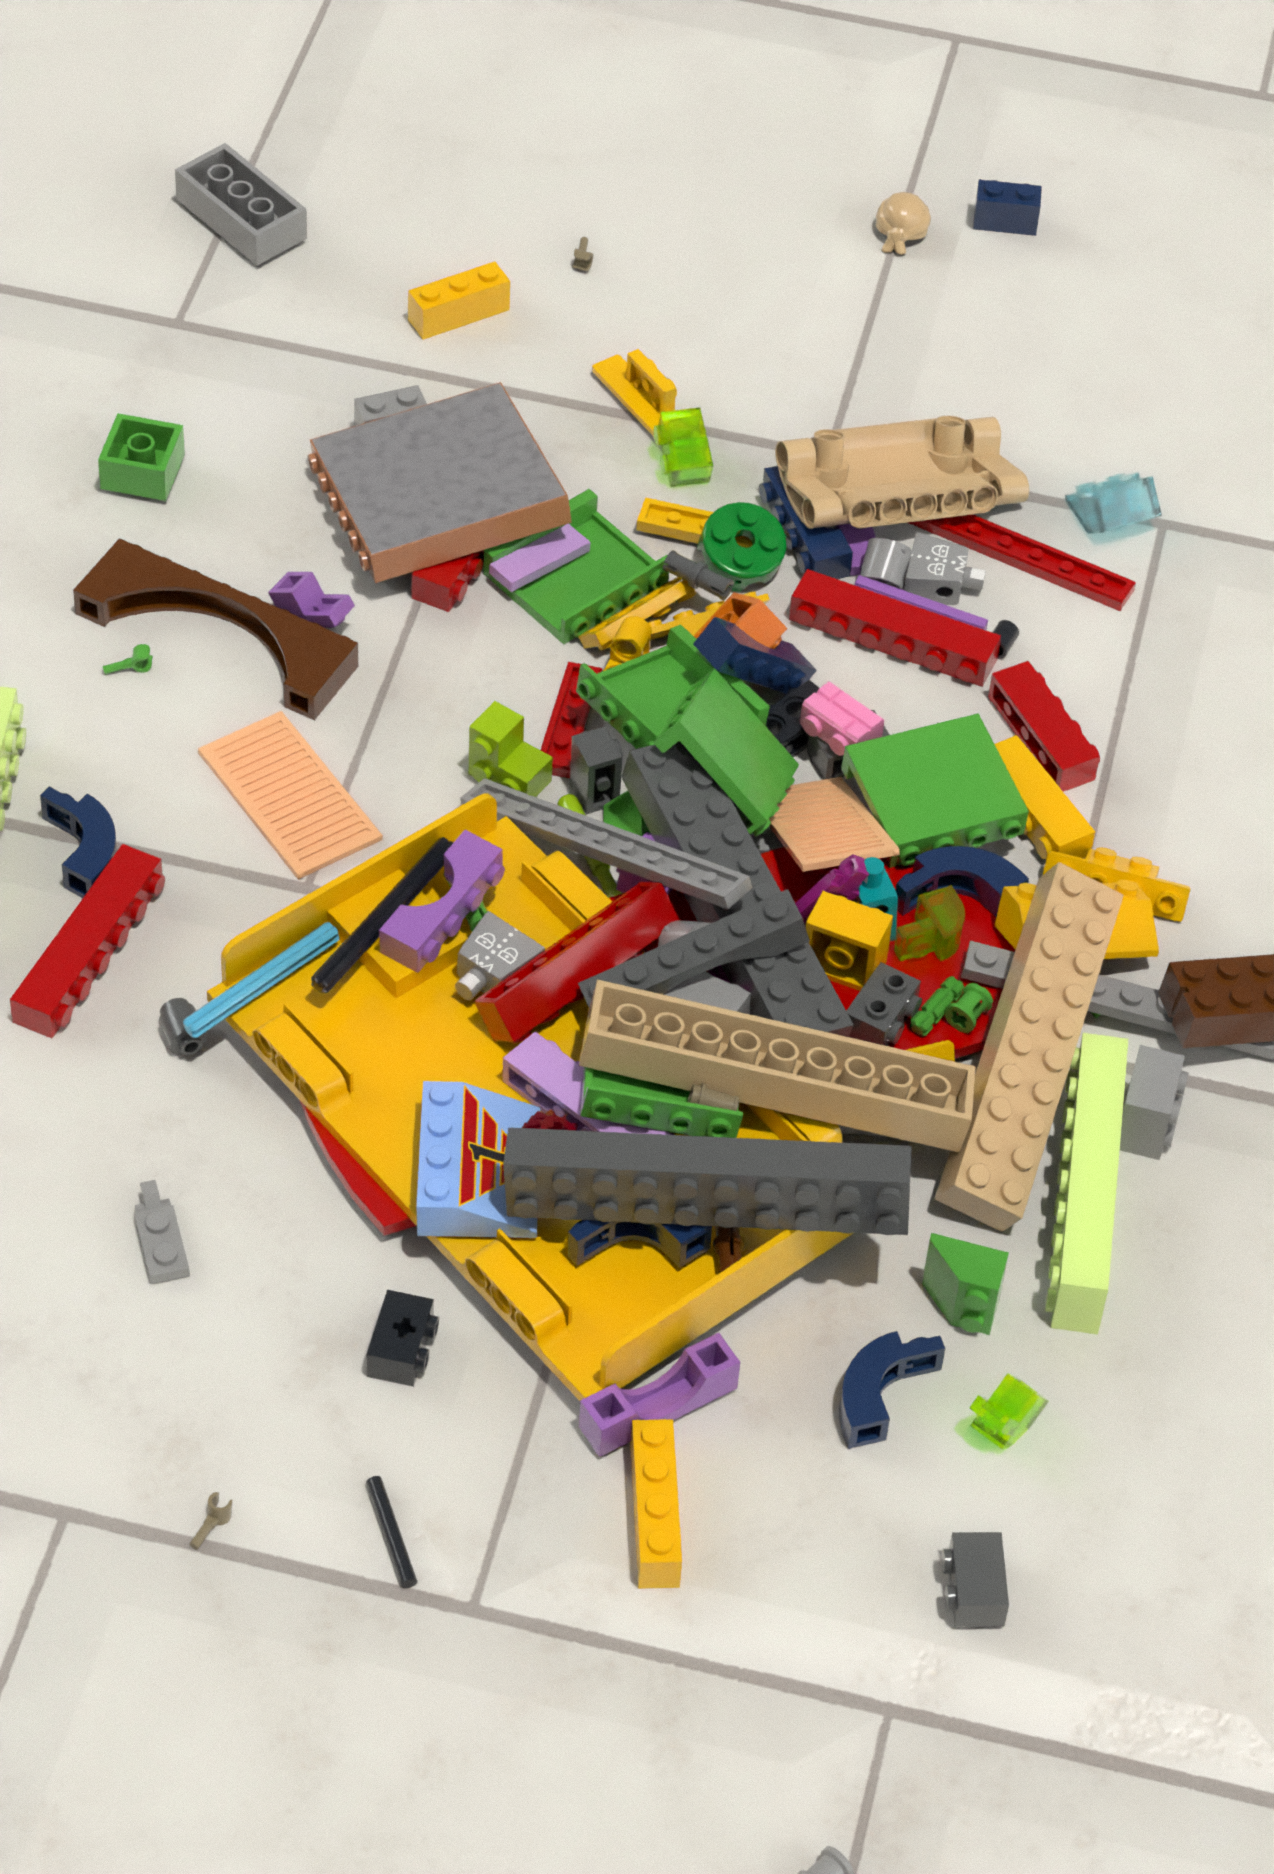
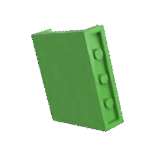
M590 489L569 500L572 521L569 524L591 542L589 552L510 592L489 574L490 564L562 526L484 550L483 574L563 645L576 637L578 638L584 632L669 581V572L663 570L667 555L655 561L597 512L598 496Z
M680 624L670 628L667 646L598 674L587 664H581L576 692L605 721L614 727L627 742L638 749L655 745L653 743L688 688L713 670L714 667L693 645L696 638ZM718 672L766 726L770 706L740 678Z
M714 668L688 688L653 743L664 753L680 741L748 817L744 825L749 834L752 833L756 837L771 824L769 819L779 810L777 804L787 796L785 790L794 783L793 775L799 764Z
M979 713L845 746L841 769L846 779L855 777L874 818L899 847L900 855L888 858L889 868L900 865H912L916 856L933 849L949 846L978 848L986 843L1001 839L1009 840L1024 834L1029 811Z
M584 1067L580 1112L582 1117L689 1136L736 1138L743 1118V1112L738 1111V1108L735 1111L687 1102L690 1093L688 1090Z

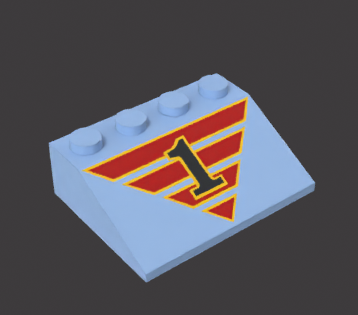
M423 1081L416 1206L417 1236L497 1237V1230L500 1228L508 1237L537 1238V1218L507 1216L503 1163L508 1128H521L532 1115L540 1111V1107L464 1082Z

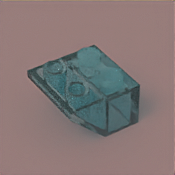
M1139 472L1112 475L1106 477L1105 481L1097 483L1095 481L1075 486L1076 492L1065 495L1067 504L1088 534L1103 533L1162 516L1153 476L1140 477Z

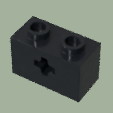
M387 1289L367 1352V1377L414 1387L418 1372L425 1373L430 1353V1350L426 1349L428 1339L435 1340L440 1318L434 1315V1299Z

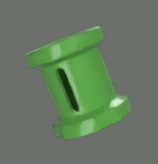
M969 983L964 987L962 997L956 1003L949 1004L946 1008L945 1017L956 1030L969 1033L975 1028L978 1017L992 1008L993 998L984 987L976 983Z

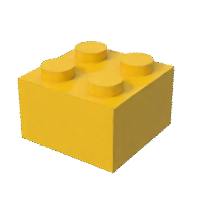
M822 891L806 922L805 928L810 940L809 944L830 981L861 991L880 962L884 964L887 962L893 915L853 902L843 896Z

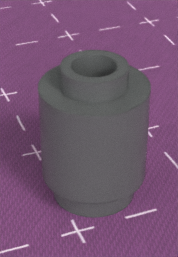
M174 998L164 1003L160 1008L159 1022L171 1050L176 1054L191 1055L198 1052L205 1044L207 1034L205 1032L198 1038H192L185 1031L183 1020L194 1013L196 1009L184 998Z

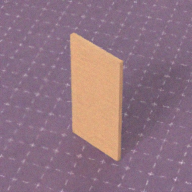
M282 711L198 748V754L298 880L383 840V835Z
M842 777L791 785L785 790L787 796L777 804L779 810L769 819L771 821L769 827L803 872L839 866L843 860L852 854L864 859L869 857L879 859L900 855L899 847Z

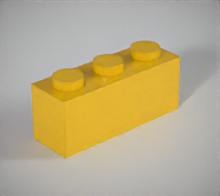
M496 261L408 290V321L422 340L510 310V280Z

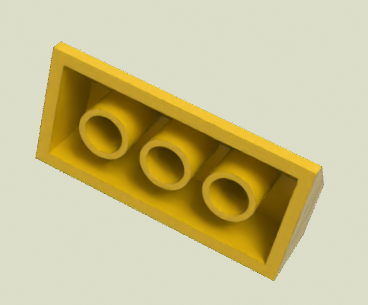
M1119 880L1117 883H1101L1124 895L1104 959L1158 957L1159 946L1151 900L1132 881ZM1021 883L1019 886L1003 887L994 926L1015 950L1037 886L1034 884Z

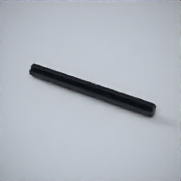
M441 837L428 849L311 977V986L314 990H318L321 994H326L376 941L379 937L380 928L400 905L408 906L444 866V853L453 844L452 841Z

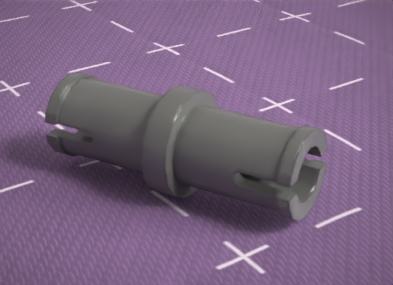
M674 550L667 555L664 561L666 563L663 565L665 572H669L687 581L688 586L693 589L701 588L723 601L732 590L731 587L734 584L732 579H728L708 569V565L701 561L696 563Z

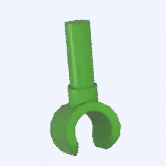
M146 644L135 646L131 658L104 665V673L109 674L130 668L140 673L148 672L152 666L153 656L150 655V647Z

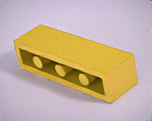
M1017 735L996 743L995 746L1029 811L1024 834L1035 845L1039 856L1042 859H1047L1049 851H1056L1085 858L1089 848L1092 849L1096 831Z
M673 1419L632 1420L630 1452L638 1589L680 1588L682 1549Z

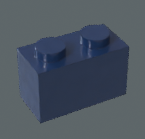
M979 179L973 229L1036 236L1041 207L1042 186Z

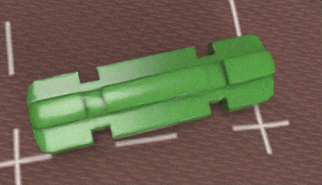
M953 976L945 979L940 985L942 988H938L921 1007L922 1011H918L912 1017L910 1024L912 1032H916L919 1036L923 1037L933 1029L932 1024H937L945 1015V1010L949 1004L957 1001L963 994L962 989L964 985L961 981Z

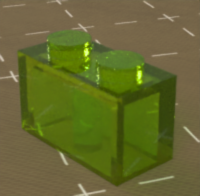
M701 408L661 412L659 423L654 426V440L656 446L661 445L663 455H660L661 471L663 475H668L670 487L710 482L714 465Z

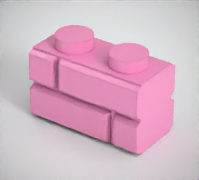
M828 681L818 689L817 693L814 692L804 700L801 708L800 724L808 735L812 737L818 736L829 744L835 754L843 756L845 746L882 737L884 719Z

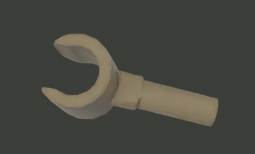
M582 237L579 249L574 250L575 260L572 267L588 272L592 266L594 255L586 251L588 238Z
M214 1492L209 1496L207 1517L189 1543L192 1548L198 1550L216 1525H224L230 1521L232 1499L225 1507L220 1508L217 1507L219 1492Z

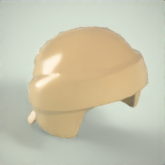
M908 192L895 193L885 199L878 207L876 227L882 234L887 235L882 252L888 253L894 249L896 254H906L904 243L906 240H917L927 235L931 216L928 206L917 195Z

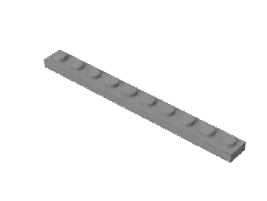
M485 778L460 797L461 804L463 805L481 794L489 793L497 801V821L507 816L524 833L648 880L662 883L664 886L725 909H729L752 889L750 876Z
M970 941L961 978L1003 989L1015 952ZM1103 975L1098 976L1088 1011L1176 1034L1172 1026L1174 1017H1168L1158 994L1159 990ZM1274 1041L1220 1045L1274 1060Z

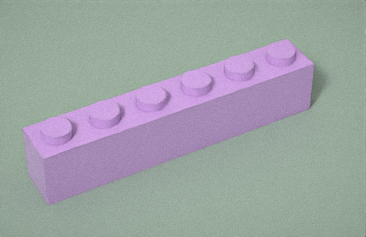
M534 1032L503 1057V1082L534 1106L540 1107L543 1113L552 1109L559 1117L566 1114L567 1121L578 1124L577 1131L674 1135L672 1132L580 1116L584 1067L579 1066V1061L575 1062L563 1053L555 1042L547 1041L537 1032Z

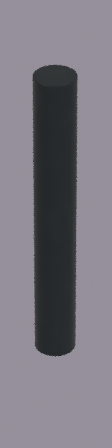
M373 1476L366 1481L367 1488L402 1588H411L418 1582L383 1480L381 1476Z

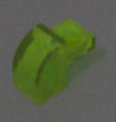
M952 885L918 895L915 913L916 922L897 927L894 952L900 962L910 958H920L933 951L939 961L942 962L950 958L958 950L961 943L965 909Z
M1007 1373L989 1399L978 1395L969 1408L977 1414V1417L970 1426L1004 1450L1011 1447L1032 1426L1049 1400L1018 1377Z

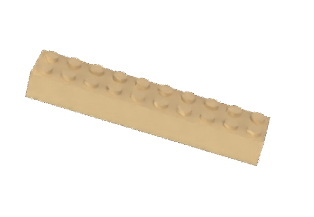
M1060 862L1038 880L975 1073L972 1121L960 1153L950 1151L935 1196V1200L1001 1232L1023 1218L1124 896Z
M598 979L588 1011L579 1066L688 1091L691 1090L693 1084L700 1086L701 1083H705L708 1089L732 1096H739L740 1103L959 1153L972 1121L976 1066Z

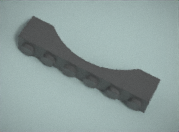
M787 889L578 984L588 1007L591 1004L597 979L664 994L685 980L714 967L742 959L775 957L810 940L803 918Z

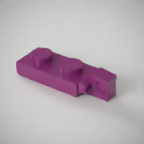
M854 854L850 855L840 863L839 869L831 870L830 874L828 873L795 903L803 918L805 927L822 891L843 896L851 901L859 895L858 888L862 881L869 876L863 857Z

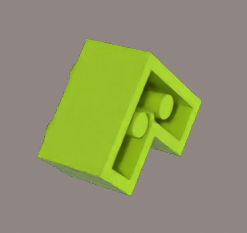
M494 701L469 726L468 774L478 782L485 778L537 797L552 781L553 757L523 741L524 716L497 701Z

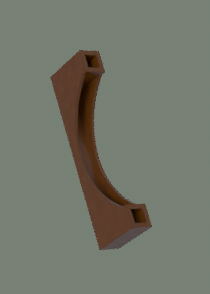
M120 538L73 589L75 614L103 627L110 621L127 616L160 611L200 613L237 625L256 637L276 659L285 679L283 683L284 707L314 721L359 667L358 642L351 640L349 637L330 631L315 622L298 617L285 609H280L266 603L258 597L250 596L232 588L226 583L216 581L196 570H191L173 562L169 558L161 557L143 549L137 544L129 543Z

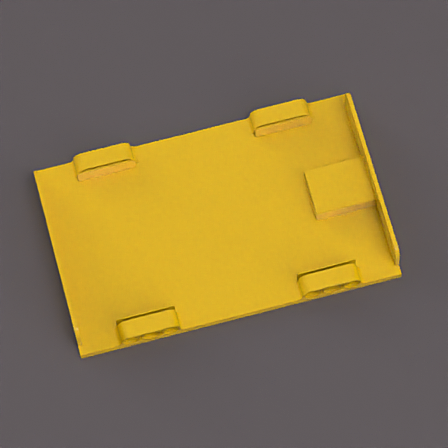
M489 793L473 798L235 936L225 945L221 953L222 982L207 991V1001L210 1002L325 922H330L336 927L339 940L238 1009L225 1018V1020L416 1226L423 1081L464 1082L533 1105L503 1082V1057L523 1041L512 1044L511 1042L493 1040L474 1003L484 993L480 991L472 1000H466L455 989L456 982L461 979L457 974L458 953L472 933L466 917L462 920L461 927L456 935L453 937L449 936L441 945L435 960L431 963L427 962L418 973L380 953V938L378 937L328 993L321 994L318 990H314L311 986V977L439 838L445 837L448 841L454 843L464 830L503 849L504 875L495 887L491 886L486 891L482 900L487 911H490L544 946L545 950L612 902L562 852L555 851L547 856L507 816L497 821V801ZM444 866L408 906L428 905L440 900L448 893L451 887L443 875ZM583 997L578 1001L564 1005L559 1009L560 1013L557 1017L548 1022L540 1023L531 1029V1035L537 1032L547 1041L555 1042L561 1051L575 1062L580 1061L589 1011L585 998ZM739 1102L738 1111L743 1112V1118L736 1138L842 1143V1133L837 1124ZM537 1218V1238L508 1237L500 1228L497 1230V1237H426L580 1401L615 1383L619 1388L624 1387L853 1233L806 1232L787 1229L765 1230L761 1228L739 1227L740 1235L744 1238L745 1249L741 1252L742 1259L719 1273L718 1254L713 1250L716 1226H712L711 1249L680 1268L658 1247L637 1240L615 1243L577 1266L567 1256L568 1231L577 1222L581 1221L574 1219Z

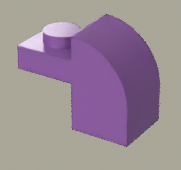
M288 571L268 592L276 607L285 609L310 622H315L324 628H334L340 625L345 620V616L355 606L349 594H324L313 572Z

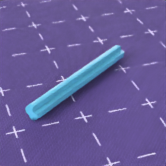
M325 922L183 1020L185 1031L192 1038H198L339 940L336 927L330 922Z

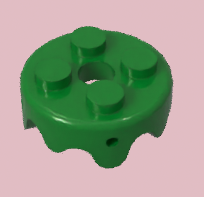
M745 502L726 504L713 512L704 524L697 545V550L703 553L708 569L734 581L731 587L732 591H742L748 585L755 582L767 583L780 568L787 548L786 536L778 519L761 506ZM738 536L748 537L752 541L753 546L748 548L741 547L737 544L735 538Z

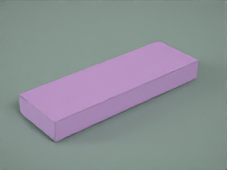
M566 524L491 563L489 574L510 592H513L589 552L591 542L570 524Z

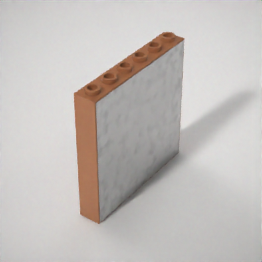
M501 382L310 439L312 453L308 454L307 458L313 474L318 473V482L322 492H328L327 497L333 513L337 512L342 531H349L347 534L353 552L359 550L358 558L364 572H370L375 583L572 523L566 491Z

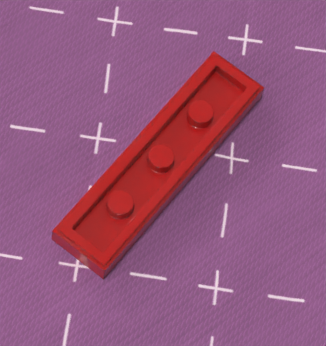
M568 662L541 746V751L553 757L552 775L569 779L572 736L581 734L586 730L592 707L576 692L581 664ZM589 666L596 674L602 672L600 667Z

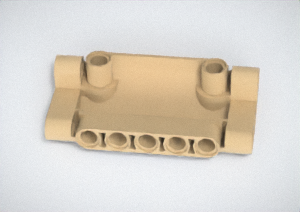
M949 415L933 419L836 430L823 429L816 431L812 438L779 441L775 450L779 474L787 497L797 516L810 529L851 524L856 528H867L980 514L990 511L997 505L1025 502L1029 496V483L1026 475L999 454L1001 429L998 420L993 416L964 420L960 417Z

